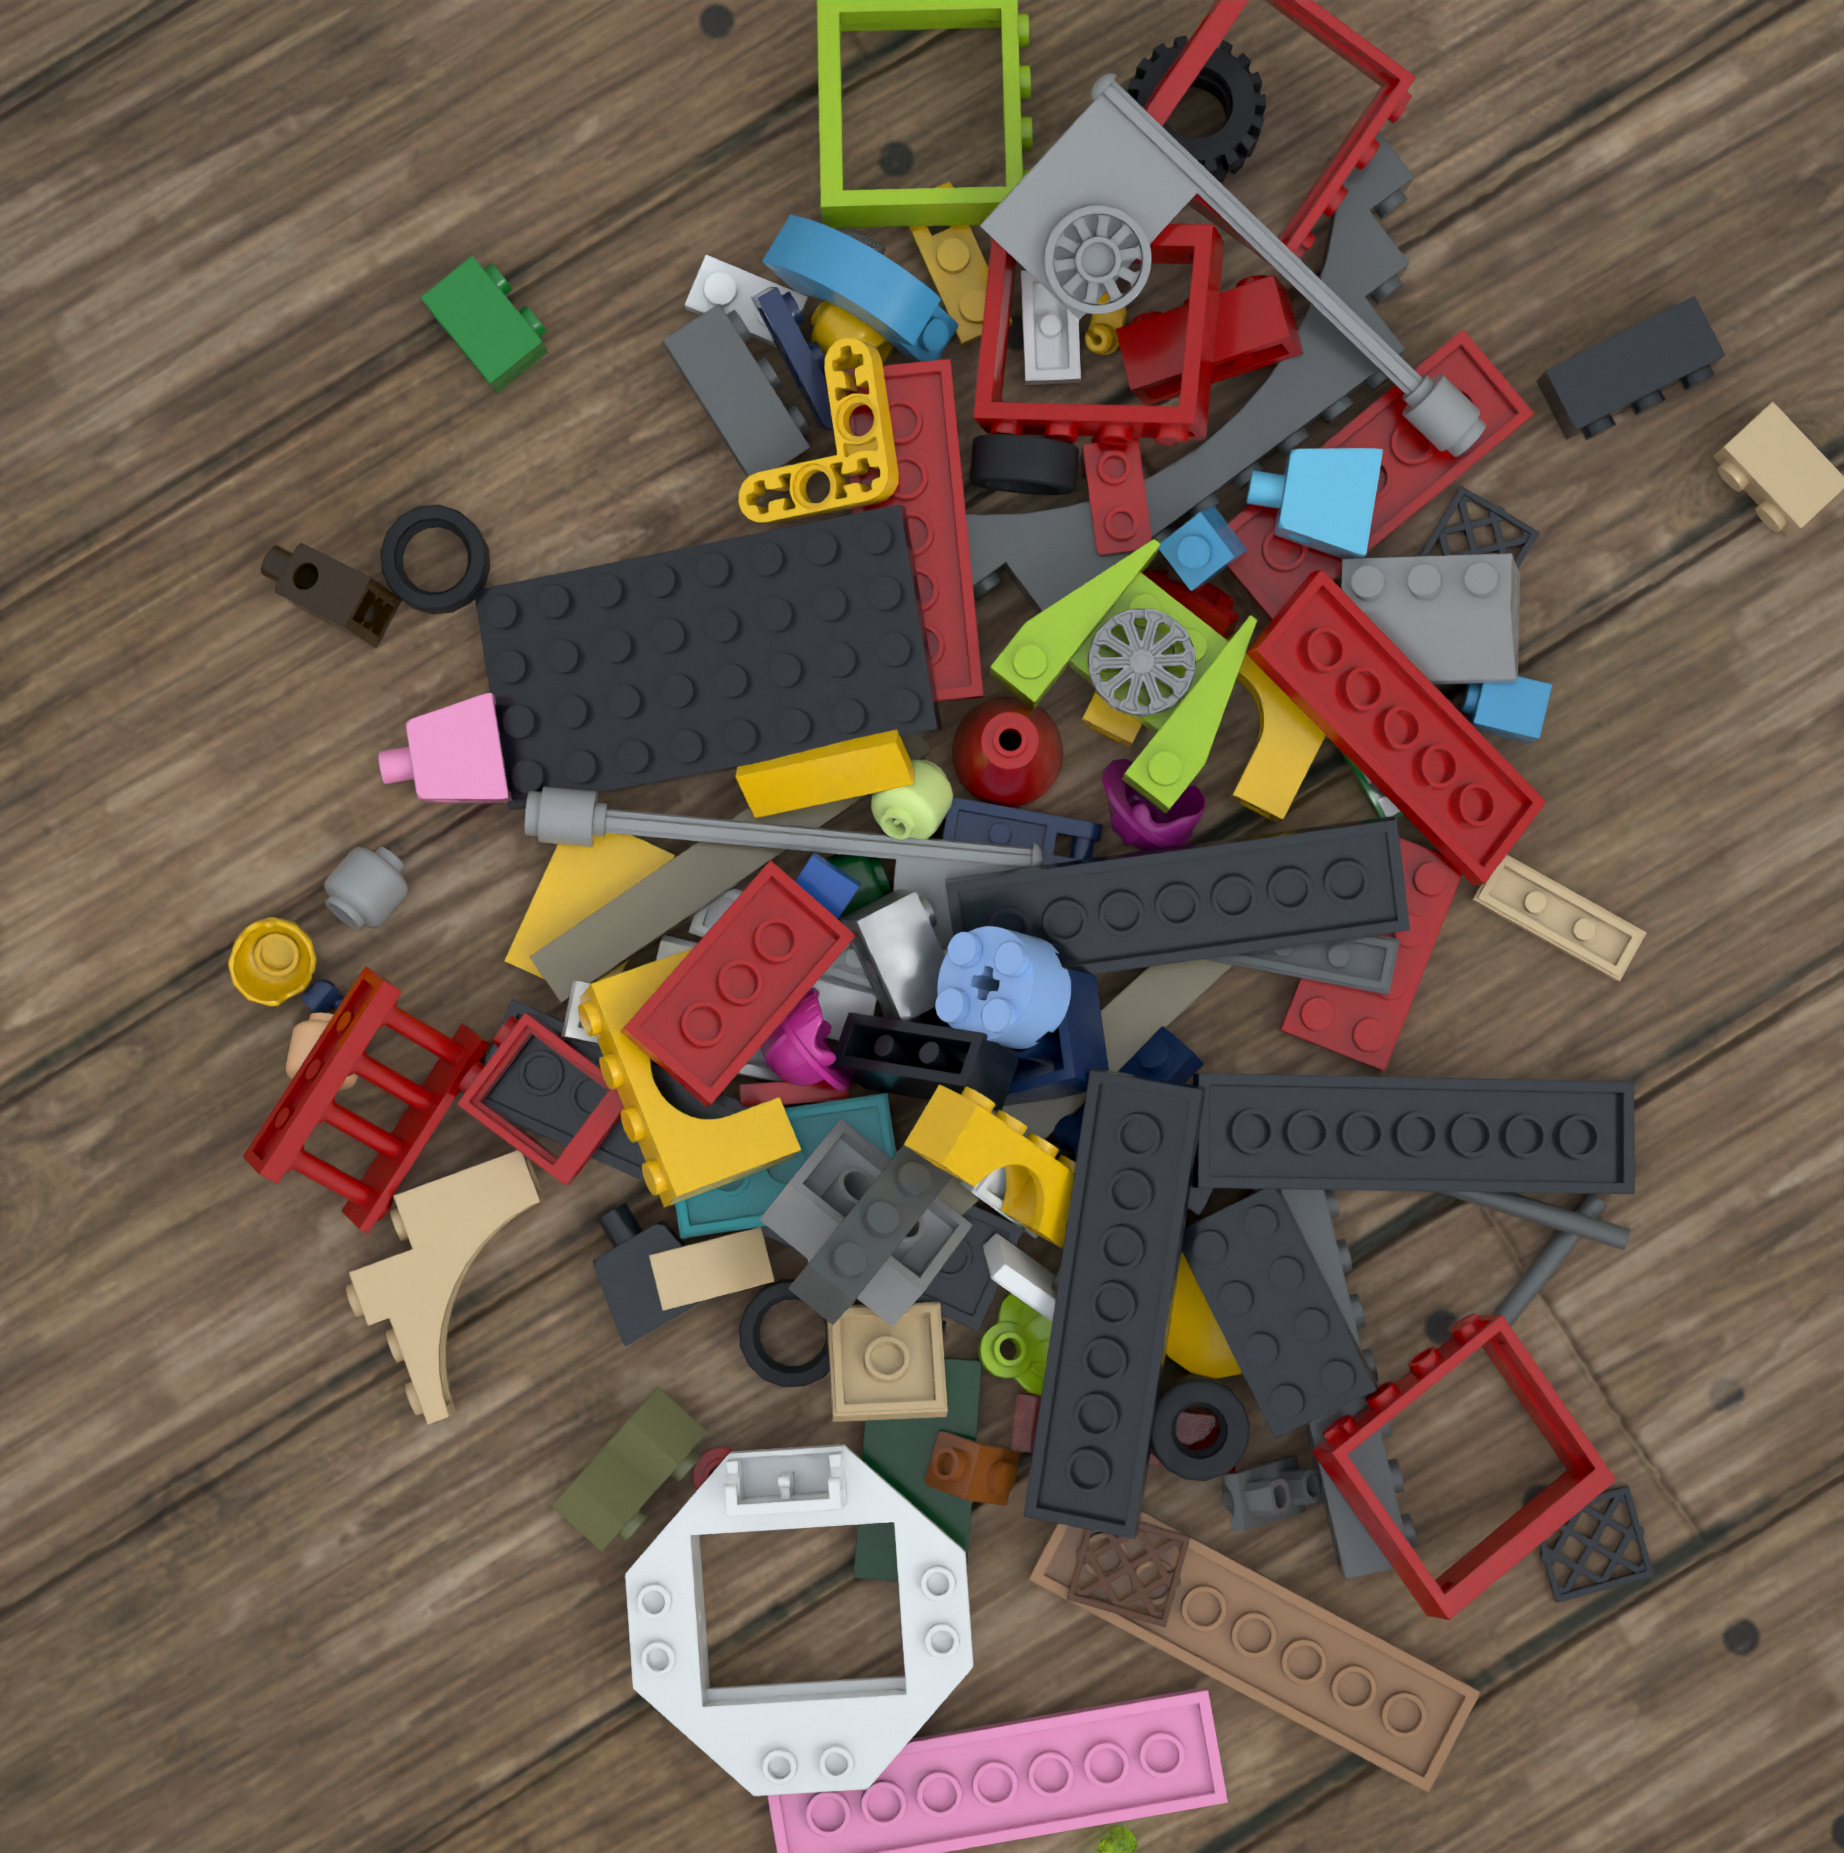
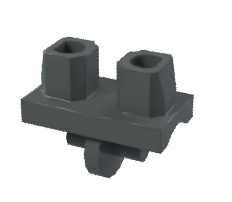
M1297 1455L1279 1457L1223 1475L1224 1483L1222 1485L1221 1500L1233 1515L1231 1519L1232 1531H1246L1305 1512V1505L1320 1502L1323 1497L1318 1469L1316 1467L1299 1468Z

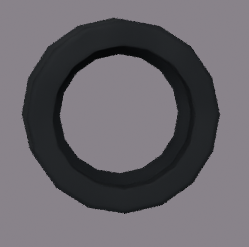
M1015 434L979 435L973 439L969 480L974 485L1004 492L1034 495L1070 494L1075 491L1079 449L1074 444L1044 437Z
M442 505L418 506L399 516L386 532L380 551L382 573L391 590L413 609L432 615L453 613L472 603L475 599V592L484 588L490 571L489 548L480 530L460 511ZM440 527L454 532L462 539L468 553V565L465 575L457 585L446 591L429 592L419 589L409 580L404 571L403 555L406 545L415 534L426 528Z
M795 1279L780 1280L762 1288L746 1306L739 1325L740 1348L749 1367L765 1381L782 1387H804L824 1378L830 1371L827 1320L824 1318L826 1340L823 1348L812 1361L803 1365L786 1366L774 1361L765 1352L760 1341V1325L764 1315L773 1305L784 1300L802 1301L788 1289Z

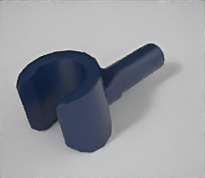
M324 979L316 981L302 995V1000L314 1013H327L333 1007L338 1009L345 998L332 982Z

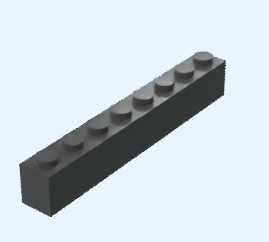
M1250 1189L1251 1195L1262 1189ZM1280 1189L1377 1382L1378 1373L1373 1353L1370 1348L1361 1349L1357 1328L1365 1326L1361 1301L1357 1293L1349 1295L1344 1273L1353 1271L1349 1249L1345 1239L1336 1240L1331 1218L1340 1216L1335 1191ZM1366 1396L1305 1424L1311 1450L1325 1440L1322 1434L1330 1424L1345 1415L1353 1417L1368 1405L1365 1401ZM1387 1422L1350 1452L1348 1457L1408 1543L1414 1548L1417 1547V1539L1410 1514L1400 1515L1396 1493L1404 1492L1400 1467L1396 1458L1387 1459L1383 1438L1391 1437L1390 1423ZM1312 1453L1314 1465L1319 1471L1322 1500L1339 1572L1345 1579L1393 1569Z

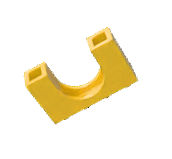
M1234 635L1226 638V640L1230 641ZM1245 653L1236 680L1246 688L1256 705L1259 718V732L1254 749L1228 799L1278 824L1284 819L1326 735ZM1095 692L1080 722L1081 725L1127 748L1131 747L1142 726L1131 715L1123 714L1107 705L1097 692Z
M693 948L591 983L581 995L582 1004L578 1006L579 1017L585 1032L590 1037L596 1036L603 1056L600 1057L599 1063L603 1078L611 1090L617 1089L624 1109L621 1110V1121L626 1135L631 1142L638 1141L646 1162L642 1164V1173L646 1185L652 1195L656 1196L659 1194L664 1207L787 1162L801 1150L780 1097L719 1119H699L678 1111L659 1092L652 1076L650 1057L620 1032Z

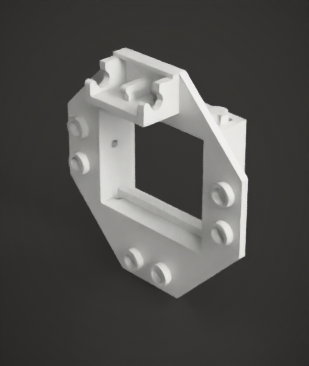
M845 1444L731 1451L625 1574L633 1689L753 1796L868 1789L974 1666L966 1551ZM894 1522L905 1676L710 1688L700 1535Z

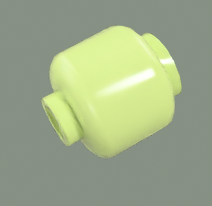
M910 759L915 769L914 785L873 793L871 810L876 822L890 837L898 840L908 837L928 839L937 830L951 808L953 791L945 773L936 764L927 760Z

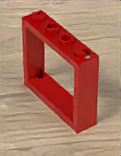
M1216 0L1142 107L1161 126L1164 125L1249 0ZM1264 0L1380 86L1277 236L1300 259L1315 241L1316 236L1310 233V230L1319 217L1324 214L1329 218L1347 195L1348 189L1342 184L1353 168L1356 167L1360 171L1363 170L1379 149L1381 143L1375 139V136L1384 123L1388 120L1394 124L1407 109L1405 106L1412 97L1407 90L1416 79V76L1315 1ZM1197 193L1187 203L1191 208L1270 264Z
M1168 224L1150 243L1151 264H1193L1179 406L1002 402L1014 275L1017 261L992 238L973 414L975 421L987 434L1044 435V438L1068 443L1077 442L1078 436L1099 437L1101 442L1107 444L1128 445L1133 442L1134 437L1154 438V442L1175 447V442H1188V439H1206L1224 253V241L1214 224ZM1136 258L1133 263L1141 264V260Z
M1475 1312L1459 1320L1451 1327L1449 1332L1452 1337L1438 1349L1432 1346L1418 1353L1407 1364L1410 1369L1407 1374L1397 1382L1390 1380L1379 1385L1376 1391L1366 1396L1365 1401L1368 1405L1353 1417L1345 1415L1330 1424L1322 1434L1325 1440L1311 1450L1426 1616L1445 1620L1453 1618L1616 1481L1614 1475L1503 1315H1477ZM1482 1346L1567 1471L1434 1580L1348 1457V1454Z

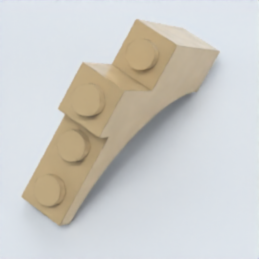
M519 1150L394 1195L397 1207L390 1210L392 1222L400 1240L409 1239L412 1249L349 1272L352 1284L346 1286V1292L356 1317L364 1315L368 1326L388 1318L390 1319L393 1329L386 1331L390 1350L396 1362L405 1360L412 1380L405 1384L408 1400L415 1415L424 1413L427 1424L447 1418L456 1412L447 1374L446 1344L453 1304L465 1275L484 1246L502 1227L535 1204L546 1201L531 1159Z

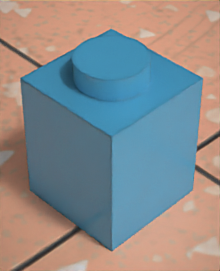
M1215 506L1199 512L1160 543L1159 548L1190 591L1205 585L1248 551Z
M1518 676V682L1468 683L1461 703V712L1469 714L1468 721L1479 732L1531 744L1540 738L1552 684Z

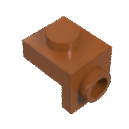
M940 1431L937 1434L925 1476V1484L964 1500L1006 1506L1010 1491L1016 1481V1469L1021 1451L1004 1445L969 1440L950 1432Z

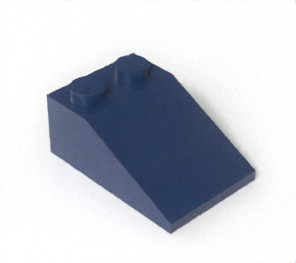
M1066 968L1071 980V997L1062 1023L1054 1032L1047 1031L1046 1034L1035 1041L1038 1044L1030 1048L1013 1049L1003 1047L1019 1059L1003 1106L1063 1098L1086 1092L1091 1069L1109 1070L1095 975ZM935 1007L920 1014L922 1024L952 1028L948 1022L940 1019Z

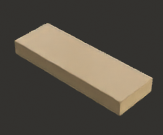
M1509 855L1505 856L1485 884H1479L1471 898L1472 902L1616 982L1620 981L1647 933Z

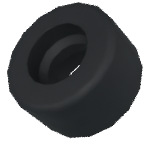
M1188 1375L1170 1381L1160 1390L1151 1438V1451L1167 1471L1185 1480L1208 1481L1225 1475L1240 1462L1249 1444L1250 1422L1244 1404L1228 1386L1211 1377ZM1193 1406H1204L1212 1410L1219 1422V1434L1215 1442L1201 1450L1189 1449L1183 1446L1175 1432L1176 1421L1179 1415L1185 1409Z

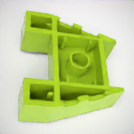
M1153 539L1025 622L990 666L989 675L1034 710L1068 666L1091 683L1088 672L1090 646L1097 631L1113 616L1129 609H1154L1176 620L1187 631L1195 649L1196 666L1193 680L1182 699L1170 709L1152 716H1132L1153 732L1155 736L1122 778L1124 782L1166 814L1206 763L1257 619L1250 615L1233 638L1227 641L1142 574L1157 555L1161 545ZM1134 619L1133 623L1139 639L1142 640L1147 622L1145 619ZM1162 623L1159 624L1153 643L1156 644L1170 632V628ZM1117 625L1111 630V634L1127 645L1129 644L1121 626ZM1175 642L1163 652V655L1183 654L1184 648L1182 643ZM1106 645L1100 646L1097 653L1102 658L1120 656ZM1182 666L1164 667L1166 671L1179 679L1183 678L1186 672ZM1119 669L1101 670L1099 672L1101 680L1108 682L1119 673ZM1156 681L1161 697L1168 699L1173 694V690L1161 681ZM1125 682L1114 691V697L1117 700L1122 701L1126 699L1130 683ZM1145 686L1140 688L1137 703L1139 706H1149L1151 701Z

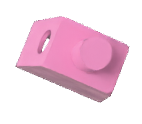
M492 693L482 694L406 721L409 746L383 750L378 753L380 772L384 784L414 780L417 797L425 803H508V801H511L512 797L511 792L508 791L495 705L497 703L495 695Z

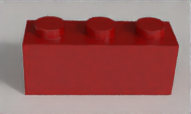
M1266 275L1246 277L1237 282L1236 288L1219 294L1211 385L1303 354L1289 294L1275 275L1268 277ZM1189 298L1183 302L1181 307L1164 313L1150 311L1139 314L1131 320V324L1116 329L1130 391L1146 406L1180 395Z

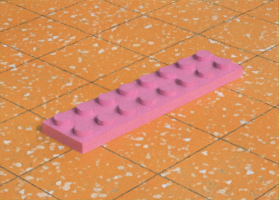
M1207 1687L911 1738L868 1789L767 1795L777 1853H944L1228 1803Z

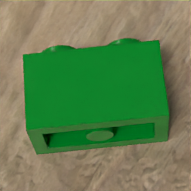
M471 256L420 298L434 318L496 394H498L548 353L543 341L540 339V337L547 333V330L527 306L519 312L505 296L512 290L511 286L492 263L483 269L476 259Z

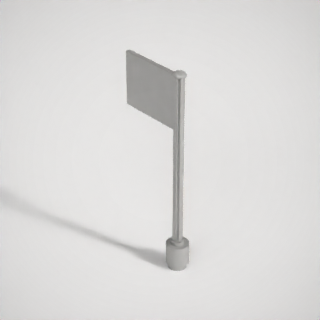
M1114 73L1105 74L1094 83L1091 90L1093 102L979 225L1080 320L1086 313L1076 310L1063 302L1053 291L1046 277L1043 264L1046 241L1055 225L1072 210L1088 205H1108L1120 209L1133 217L1143 228L1150 244L1197 193L1405 393L1402 399L1407 405L1402 415L1439 451L1448 450L1454 457L1461 455L1480 437L1486 427V424L1479 418L1480 410L1442 373L1431 379L1427 374L1420 376L1142 108L1115 81L1117 75ZM1095 214L1087 215L1085 218V223L1092 237L1095 236L1098 219ZM1115 217L1109 220L1108 239L1121 227V221ZM1068 225L1063 231L1064 236L1081 244L1082 241L1074 225ZM1130 234L1118 248L1135 247L1138 243L1137 237L1134 234ZM1060 246L1054 249L1053 258L1056 260L1075 257L1074 253ZM1136 259L1121 261V265L1128 268ZM1077 268L1059 271L1056 275L1058 282L1065 284L1074 275ZM1117 275L1113 277L1114 281L1119 278ZM1086 279L1073 292V297L1079 301L1085 298L1088 281ZM1099 283L1097 301L1106 292L1103 283Z
M543 787L542 792L529 791L525 810V836L538 837L539 843L593 847L595 836L605 837L606 833L896 859L893 891L897 889L916 891L918 896L922 895L927 899L937 920V925L932 927L940 946H946L947 948L950 940L953 938L945 884L946 879L1040 866L1043 862L1041 848L1036 843H1033L1032 847L935 838L915 839L908 837L898 840L887 834L608 809V804L598 803L597 791ZM921 1015L909 1020V1022L921 1023Z

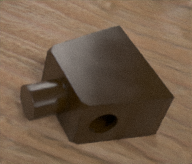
M303 543L296 546L293 553L278 545L273 546L267 552L261 565V574L277 582L275 586L276 594L296 607L376 649L402 602L401 598L373 578Z

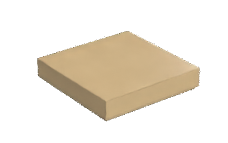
M940 1302L914 1303L893 1327L866 1305H851L834 1325L827 1321L833 1422L947 1416L948 1407Z

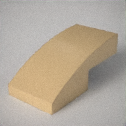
M761 1226L649 1255L663 1311L775 1281Z

